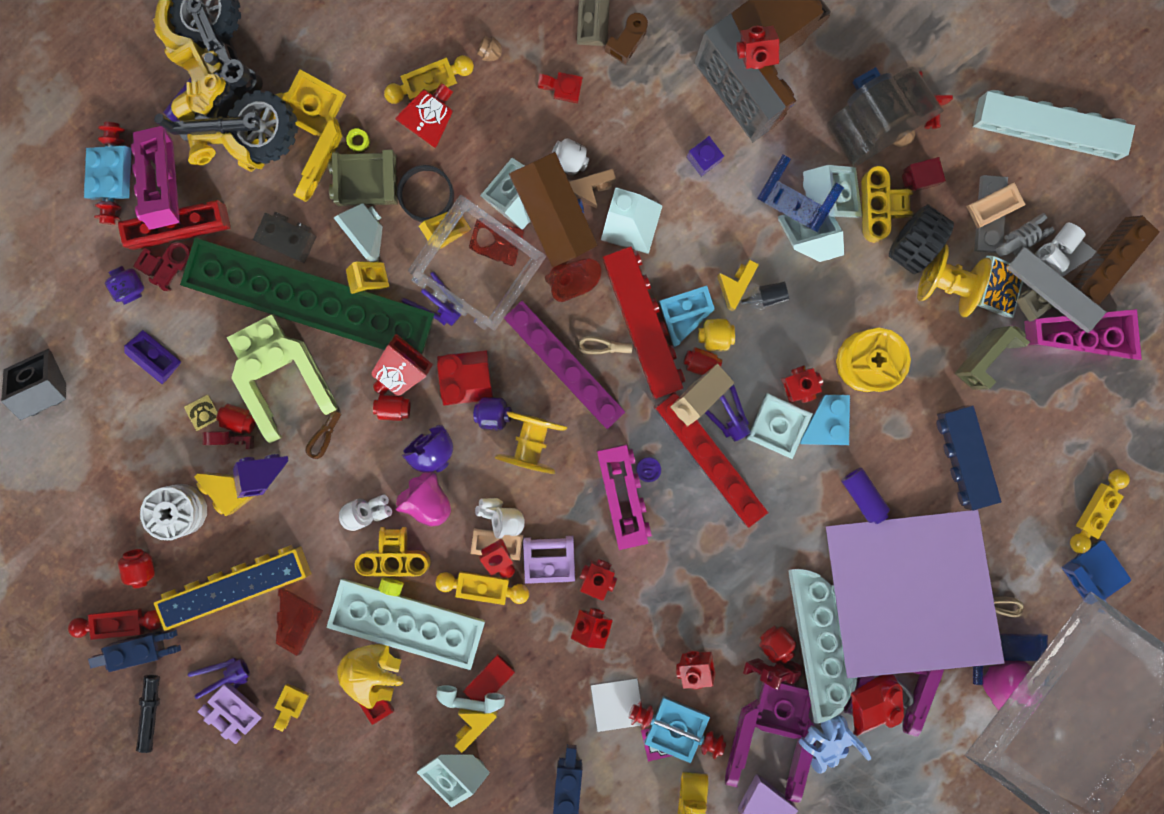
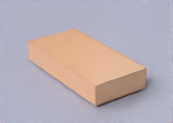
M1014 182L966 207L978 229L1026 204Z
M474 528L470 554L482 555L481 550L499 539L495 538L492 530ZM504 535L501 538L505 542L513 560H520L524 535Z

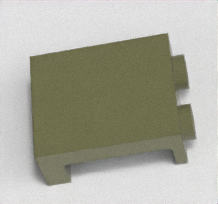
M382 150L383 153L339 154L338 152H332V159L328 160L329 173L333 174V184L329 185L330 199H333L334 203L338 206H358L362 203L364 205H398L397 156L393 150Z
M1016 326L995 328L954 374L972 390L991 389L997 381L985 372L1006 347L1009 349L1027 347L1030 342L1025 338L1026 334Z

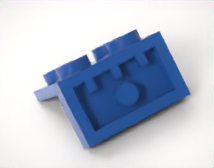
M1099 540L1087 552L1079 554L1061 567L1087 606L1100 613H1104L1111 608L1106 599L1131 581L1125 569L1103 540Z

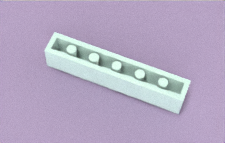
M999 90L987 91L979 98L973 127L1113 160H1119L1129 155L1135 125L1127 124V121L1124 119H1105L1098 113L1084 114L1077 112L1076 108H1058L1046 101L1036 103L1029 101V98L1025 96L1010 97L1004 95V92Z

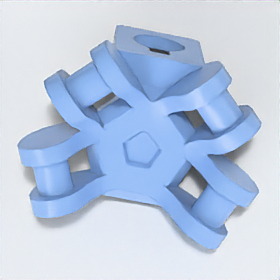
M837 715L828 721L822 722L821 728L823 733L811 725L808 728L809 733L805 738L801 737L798 741L807 752L814 755L811 765L819 774L826 771L827 765L831 768L837 766L839 759L847 756L849 752L848 746L852 744L868 761L871 759L867 748L850 731L847 721L842 715ZM816 740L822 743L819 748L813 745Z

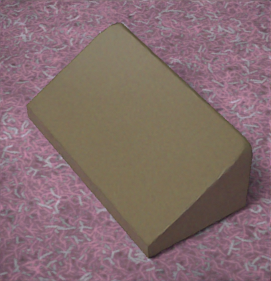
M579 0L578 45L605 46L607 44L610 0Z

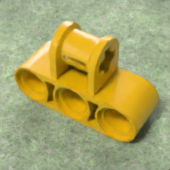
M882 166L873 167L863 175L861 180L863 236L867 241L875 243L890 234L891 218L913 216V212L910 211L912 190H890V175L887 169ZM871 174H875L880 178V185H875L871 182ZM872 199L880 202L881 209L879 211L873 209L871 205ZM873 224L881 227L882 232L880 236L873 233Z
M380 527L379 550L365 551L355 560V569L363 576H421L430 567L431 559L424 551L407 550L406 527L401 529ZM364 557H369L373 560V569L364 567ZM389 557H394L398 560V569H392L388 566L387 561ZM413 558H421L424 561V568L416 569L412 564Z
M682 772L678 814H706L708 774Z

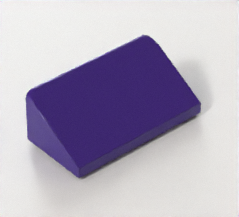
M144 330L124 345V353L161 384L166 382L181 364L179 359Z

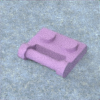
M566 536V538L537 540H531V537L523 538L525 583L575 581L573 536ZM566 548V555L532 557V550Z

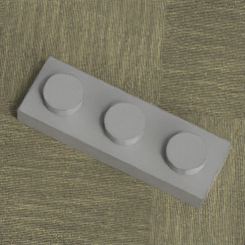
M981 176L978 200L1008 185V177ZM1005 215L978 229L976 227L974 251L997 253L995 248L1003 244Z

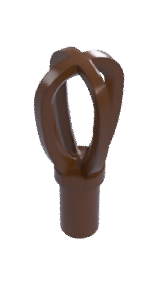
M336 410L331 412L325 424L310 439L305 449L309 457L319 459L325 454L331 440V433H333V429L342 415ZM326 432V437L320 451L316 455L312 454V447L318 438Z

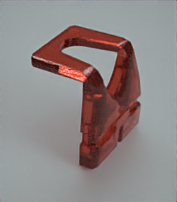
M479 216L474 226L469 249L479 255L514 267L519 254L517 247H520L522 244L525 230L520 229L518 226L510 227L507 224L488 222ZM480 228H486L492 233L495 239L492 244L485 247L479 246L477 235Z

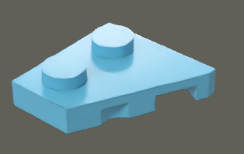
M707 286L659 301L673 347L678 346L715 310Z
M823 395L818 403L816 412L809 421L800 444L849 445L850 395Z

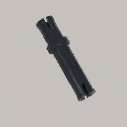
M150 674L143 676L142 697L139 698V705L141 707L136 751L139 753L153 751L156 710L160 704V698L158 697L160 676Z

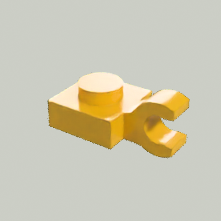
M287 683L275 706V709L280 710L281 713L273 728L283 732L284 728L286 729L291 716L298 718L310 693Z

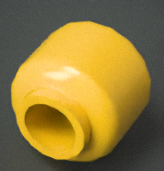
M707 319L703 324V328H698V341L703 343L704 348L709 352L728 351L730 346L735 344V327L730 325L727 319Z

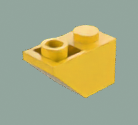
M204 472L194 476L198 481L196 485L199 490L205 495L208 494L213 500L212 505L215 510L225 516L233 514L255 497L237 498L234 475Z

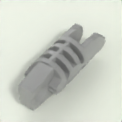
M1042 213L1006 235L1004 238L1007 242L995 248L998 256L1002 257L1011 252L1016 256L1024 247L1029 248L1054 233L1053 227L1041 231L1038 226L1047 219L1046 214Z

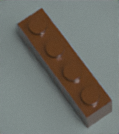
M1143 215L1125 217L1072 280L1071 284L1099 306L1160 231Z

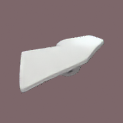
M1066 223L1053 241L1043 245L1035 253V256L1063 277L1092 258L1097 251L1082 241L1085 237V232L1073 223Z

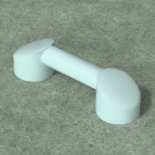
M443 685L437 687V699L443 705L450 708L491 713L502 708L505 704V696L499 693L486 694L485 702L457 698V688L453 686Z

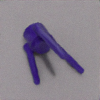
M431 272V277L450 302L446 300L442 303L425 288L421 292L439 307L437 311L439 314L406 298H402L401 301L409 306L434 313V319L444 326L446 323L452 326L464 312L460 308L462 304L453 297L438 276Z
M733 384L730 387V391L739 414L738 416H735L725 396L722 395L720 397L723 406L731 418L726 422L728 427L709 410L705 414L722 430L726 438L731 436L735 442L747 436L751 431L747 426L749 422L745 417Z
M234 657L226 662L189 672L188 677L226 668L223 671L224 678L194 696L195 699H199L226 682L229 684L234 683L232 686L235 689L247 682L250 670L243 659L236 660Z

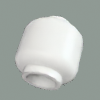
M565 138L561 142L557 141L552 150V153L556 152L564 172L568 175L574 176L579 170L583 172L587 167L589 158L586 157V147L569 138Z

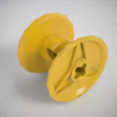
M945 244L933 261L924 269L917 290L918 301H924L929 298L936 287L941 288L948 294L954 293L960 296L959 313L963 318L968 317L974 311L985 292L990 278L992 261L990 258L981 259L972 271L969 272L962 269L963 266L960 264L953 266L947 263L949 247Z
M874 328L854 333L844 340L838 349L836 359L838 374L844 383L854 390L862 392H882L893 389L902 383L909 372L911 363L909 347L903 338L892 330L884 328Z
M507 411L509 417L523 421L520 436H516L515 439L518 441L514 456L497 454L494 458L523 468L555 474V470L552 467L539 463L542 448H546L547 445L544 444L547 429L565 431L567 427L541 418Z

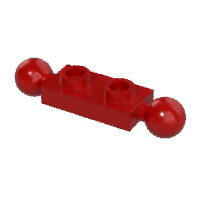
M138 608L91 613L88 615V621L84 618H75L69 623L68 632L75 638H81L90 632V640L141 635L144 633L143 626L148 630H157L162 624L156 610L148 611L142 616V610Z

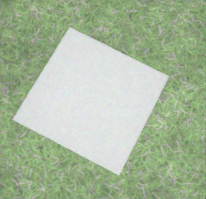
M637 679L591 685L598 732L641 726L639 722L631 725L632 719L628 718L632 705H637L641 701Z

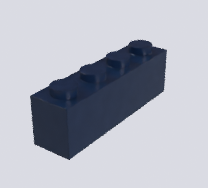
M965 405L938 413L939 420L936 421L938 431L944 436L946 444L943 445L945 455L951 460L953 468H950L952 479L958 484L959 492H957V497L961 506L974 511L1001 503L974 405Z

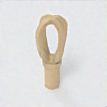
M586 336L580 339L579 349L585 354H603L608 352L632 353V343H621L600 337ZM585 341H596L608 345V348L588 350L584 348L583 344Z
M1014 597L993 598L994 604L1015 603L1018 605V609L1014 611L995 607L996 613L1010 617H1019L1022 614L1023 603Z

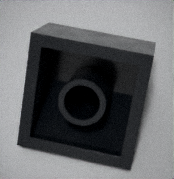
M49 349L3 369L1 402L20 421L27 417L35 416L40 411L59 405L62 401L66 400V382Z

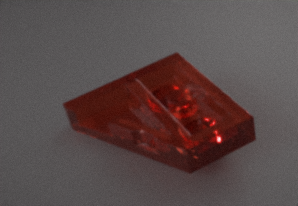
M279 588L280 611L277 612L278 630L276 632V644L299 656L323 610L287 589Z

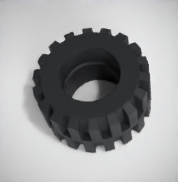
M930 205L920 208L894 240L889 251V257L912 274L921 272L933 261L948 241L953 231L954 222Z

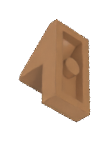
M613 169L573 180L569 183L577 199L581 198L584 203L597 209L593 190L597 189L598 192L612 188L611 184L615 183L616 178Z

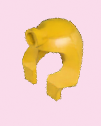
M383 644L367 645L349 651L341 659L337 668L339 684L351 698L369 709L373 708L377 701H391L394 688L388 686L402 685L403 679L389 671L399 672L401 659L394 658L389 653V646Z

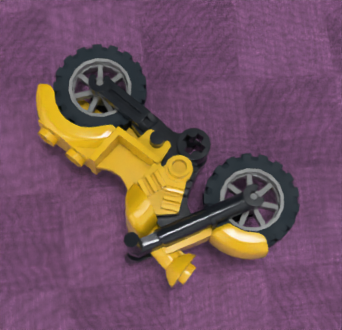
M159 0L155 11V18L153 19L155 24L154 31L165 44L166 48L164 51L167 57L188 71L192 83L186 82L187 90L177 96L171 104L173 114L180 121L173 122L159 113L154 118L155 123L165 128L171 134L180 135L184 141L189 142L188 161L190 164L205 165L211 161L216 151L208 144H223L234 158L256 169H262L264 164L270 163L271 160L278 161L281 159L280 156L286 155L290 151L288 149L290 145H294L296 141L294 136L295 133H298V126L295 123L297 122V117L292 113V107L280 97L269 91L262 92L263 80L261 76L239 61L231 41L232 33L234 30L237 31L239 24H237L238 19L241 20L239 1L218 0L219 4L213 6L215 0H207L206 4L202 0ZM250 77H251V78H252V79L250 80L251 86L247 87L246 85L248 84V81H249V79H250ZM264 111L261 119L258 113ZM273 111L276 119L268 121ZM259 139V145L252 144L251 142Z

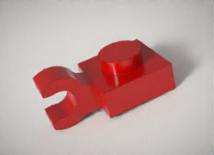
M558 72L557 79L551 76L540 74L538 88L555 91L553 99L578 104L583 77Z

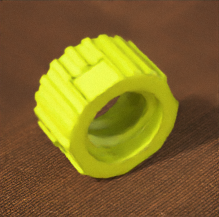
M359 128L349 131L346 142L350 149L354 152H363L369 147L370 138L365 131ZM359 135L362 136V145H354L353 138Z
M382 577L378 590L386 595L400 596L403 583L393 578Z

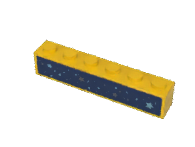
M292 545L279 549V555L270 558L268 553L255 558V564L247 566L244 562L231 567L232 572L223 575L221 571L208 576V582L200 584L199 580L184 585L185 590L179 593L176 592V589L160 594L162 599L154 602V606L164 631L308 577L312 573L302 547L294 549Z

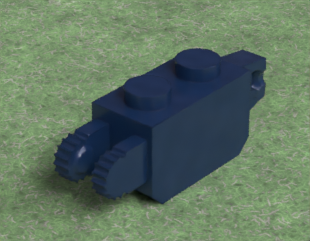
M177 630L163 633L155 631L113 642L101 648L102 654L88 658L90 669L105 665L106 670L112 672L156 661L166 655L181 651L180 645H172L165 648L163 642L164 639L168 640L177 636Z
M567 744L566 758L559 757L553 814H579L583 767L582 759H576L577 745Z

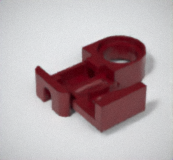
M173 243L167 248L162 258L160 256L156 258L150 254L152 252L150 249L144 248L133 267L149 276L148 280L150 283L159 286L163 291L170 292L171 289L168 286L179 270H185L191 249L186 244ZM177 247H182L186 251L185 259L180 262L176 261L172 255L173 250Z
M234 431L202 432V445H228L229 443L239 445V441H241V445L246 444V449H254V436H234Z
M756 658L746 662L743 674L747 675L757 672L758 675H761L760 681L779 690L781 682L786 681L789 684L798 682L803 668L798 663L790 660L785 664L779 661L773 667L772 665L765 664L760 658Z

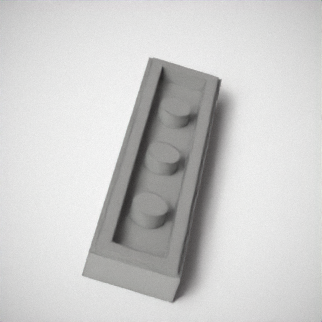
M1025 247L1006 267L1086 333L1090 332L1106 313V311Z

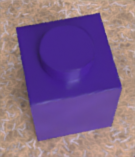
M708 136L692 148L686 158L702 177L718 165L724 158V155L711 137Z

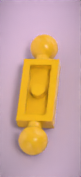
M462 55L456 58L453 65H450L446 57L400 76L403 85L400 86L392 83L385 88V99L391 104H398L406 94H408L410 101H412L423 89L432 94L440 83L447 87L457 84L454 75L467 76L471 74L474 68L473 61L470 57Z
M1122 469L1113 470L1108 476L1109 486L1102 483L1099 485L1076 524V527L1082 530L1081 533L1075 534L1070 539V547L1073 551L1085 553L1091 548L1090 537L1100 538L1124 497L1118 493V490L1125 488L1130 482V477L1126 471Z
M460 571L458 579H455L451 573L443 572L437 576L435 581L436 587L442 592L456 589L455 597L500 605H505L506 597H509L516 604H523L529 598V590L525 585L516 584L511 588L508 587L509 579Z

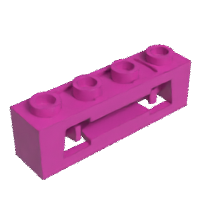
M162 126L133 132L134 143L131 144V150L135 157V164L132 165L136 177L134 192L138 200V205L135 206L137 218L143 221L149 229L180 223L173 140ZM151 160L156 164L157 186L161 190V195L159 191H156L155 170L151 165Z
M624 444L597 450L619 550L649 544L647 537L652 536L649 522H644L642 513L646 512L643 497L638 498L636 489L641 488L638 473L633 474L631 464L635 463L633 449H628L627 445ZM620 461L624 462L626 471L624 480L632 515L636 516L638 528L634 529L632 518L624 519L625 533L621 531L619 519H622L614 479L609 477L607 462L611 463L613 475L622 473Z

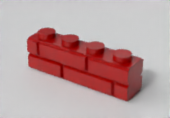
M215 200L206 204L201 203L179 208L180 223L155 229H149L138 218L119 221L118 228L122 245L131 250L231 229L227 207L224 203Z

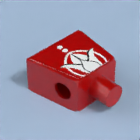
M440 83L433 95L423 89L395 119L436 148L453 113V110L446 105L453 91L443 83Z
M395 334L371 373L377 380L373 384V388L380 395H385L390 390L395 395L400 396L423 380L433 364L400 336Z

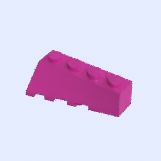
M1137 309L1106 312L1096 326L1088 333L1066 316L1040 318L1030 322L1028 320L1024 321L1026 339L1030 342L1027 346L1042 345L1142 360Z

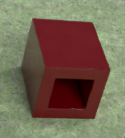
M940 157L910 164L903 169L902 179L904 186L912 190V193L939 186L946 181Z

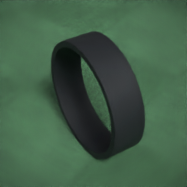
M421 165L410 169L403 175L398 185L397 194L402 209L411 218L419 222H424L449 212L453 205V186L447 175L434 166ZM421 171H433L440 174L446 179L450 189V197L446 207L439 214L432 217L424 218L411 214L403 202L402 194L405 183L412 175Z

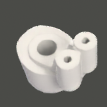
M383 494L371 499L369 502L364 499L351 501L341 508L339 521L345 529L355 531L368 526L373 520H383L392 515V509L386 505L389 499Z
M481 498L479 506L475 508L476 516L491 519L496 539H501L504 535L517 536L522 532L525 519L521 511L515 508H502L503 501L498 498Z

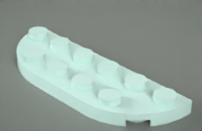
M802 569L788 570L813 719L814 723H822L836 717L844 710V706L850 699L851 693L855 691L857 677L847 678L834 586L830 585L817 573Z

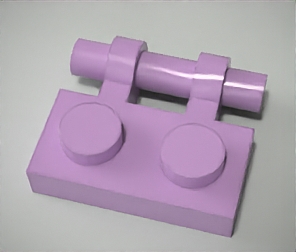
M228 682L223 684L208 700L207 703L214 709L211 710L204 704L198 710V713L204 717V721L208 725L212 724L222 732L220 735L224 739L229 738L234 744L242 738L236 731L237 728L246 735L264 715L261 710ZM219 715H223L231 723H226Z

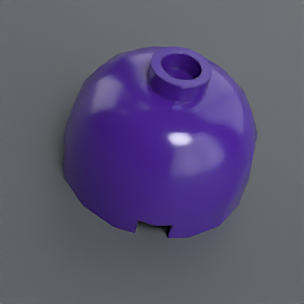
M443 425L430 428L431 434L426 436L420 434L403 450L405 453L402 454L403 458L413 469L423 473L433 471L438 473L449 465L448 460L453 453V442Z

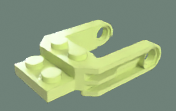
M274 314L227 337L239 359L236 361L231 378L267 442L272 443L282 438V435L279 434L272 419L274 416L254 380L291 363L292 360L297 364L322 412L327 415L338 409L337 403L305 343L286 337Z

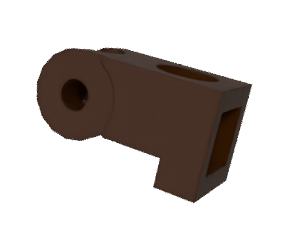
M641 13L631 14L627 18L625 29L618 40L612 36L606 44L605 52L626 65L645 37L648 27L647 18Z

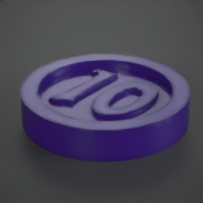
M646 457L638 462L636 472L642 481L653 482L659 478L661 466L656 459Z

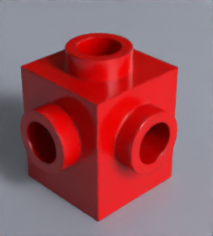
M753 26L747 30H741V41L737 42L736 49L738 59H743L746 69H761L764 66L779 64V37L774 26Z
M805 365L790 370L792 375L781 378L789 402L801 400L802 403H806L816 399V394L822 392L820 386L823 385L820 373L818 371L815 372L814 368L806 369Z
M598 559L597 562L591 560L589 566L585 564L579 577L583 580L580 592L604 601L607 591L612 592L617 582V578L614 577L615 570L611 568L612 564ZM596 576L603 577L601 580L594 579Z
M590 608V611L579 610L570 639L588 648L604 649L613 620L604 616L605 612L600 609Z
M689 651L682 653L680 663L676 664L677 678L682 680L683 688L701 689L703 687H713L716 672L712 651Z

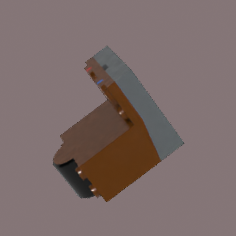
M748 0L704 33L694 64L752 143L777 126L797 100L794 98V93L783 79L779 80L777 77L778 72L774 65L764 66L761 69H746L743 59H738L736 49L737 42L741 41V30H747L753 26H774L779 37L780 62L802 46L808 36L830 17L831 10L823 0Z

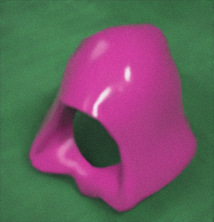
M434 471L423 473L419 477L410 479L409 488L396 498V510L398 512L409 514L419 523L430 527L443 524L451 513L448 496L438 484L437 475Z
M1016 659L1004 660V664L990 666L988 672L982 677V685L985 692L991 698L992 704L1002 714L1008 713L1014 707L1029 705L1040 697L1035 673L1027 662Z

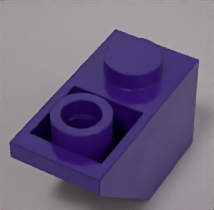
M271 454L265 456L264 459L255 460L254 457H245L236 462L233 467L237 498L263 495L289 461L288 456L280 457L279 454Z

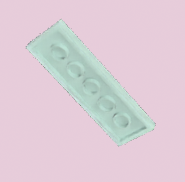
M342 578L326 628L471 670L485 620L401 595H386L377 588Z

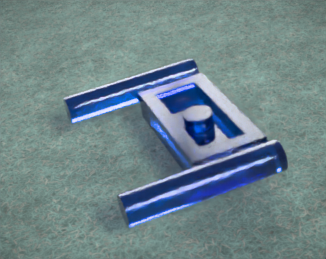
M782 154L757 199L818 233L844 187L835 182L823 204L815 202L779 182L791 158Z
M1000 634L1004 661H1037L1038 685H1048V635ZM983 665L973 666L974 685H983Z

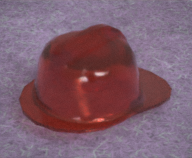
M591 258L573 263L566 261L554 266L550 273L545 276V281L551 288L553 298L558 302H565L591 291L598 284L602 270L600 264Z

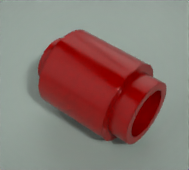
M694 347L692 351H687L683 364L687 365V371L703 376L715 365L718 364L721 367L722 359L718 358L717 354Z
M379 395L378 400L373 402V414L377 415L378 420L403 421V419L410 418L411 401L410 399H405L404 396Z
M229 403L225 407H220L216 416V420L219 421V427L240 434H251L256 424L249 410Z

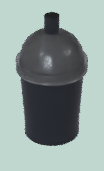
M785 281L764 286L757 285L748 292L747 299H742L741 302L742 305L748 303L753 309L764 310L766 307L789 301V294Z

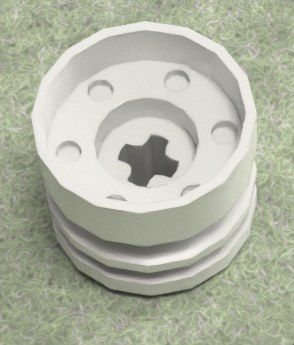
M175 484L152 491L144 499L141 506L140 519L144 529L151 536L160 540H174L196 532L203 525L207 516V504L204 496L190 485Z

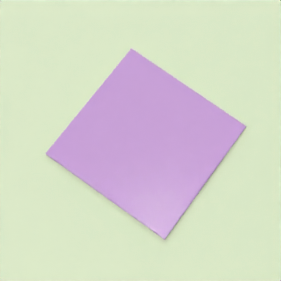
M978 510L884 520L879 524H875V522L826 526L847 678L1004 664Z

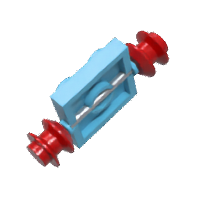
M104 122V125L98 126V129L103 131V136L98 137V140L105 147L86 148L84 198L91 200L102 199V201L95 204V207L100 209V214L95 215L94 218L99 219L101 224L115 225L116 221L121 220V218L116 216V211L122 207L115 203L114 199H126L130 195L132 150L130 147L120 146L125 141L120 139L119 135L125 132V129L120 128L119 123Z
M665 696L662 697L655 715L651 705L647 709L642 707L641 701L637 705H632L628 716L629 719H632L631 725L639 722L641 723L642 730L651 725L644 740L645 745L689 763L692 762L698 745H701L703 755L708 751L712 753L713 759L723 755L726 747V742L723 741L724 736L720 735L717 739L713 737V731L708 732L705 736L703 735L710 719L709 714Z

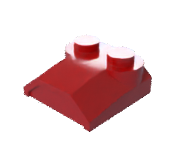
M487 350L437 356L443 406L478 402L484 397H493Z
M893 674L879 675L851 693L854 735H862L883 724L893 728L903 721V689Z

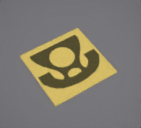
M209 395L184 407L196 431L217 421L216 416L218 412Z

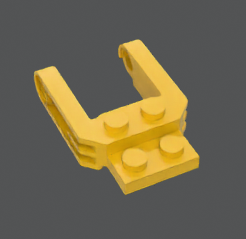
M299 69L289 91L275 95L292 107V113L297 117L296 126L319 138L301 173L303 177L296 189V193L293 194L295 197L307 202L316 190L328 166V160L332 158V152L336 151L343 137L338 119L335 117L347 95ZM262 111L260 114L261 119L264 114V111ZM273 111L268 121L276 119ZM255 139L251 143L259 145V139ZM238 161L239 166L250 172L256 169Z

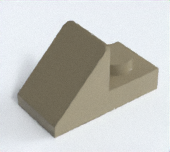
M1032 288L1020 293L1019 298L1016 300L1029 322L1037 319L1053 307L1052 304Z

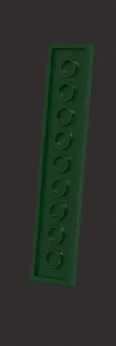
M198 238L194 239L180 286L268 314H274L275 316L382 350L386 349L394 335L397 334L423 355L435 316L434 313L365 291L352 294L349 286Z

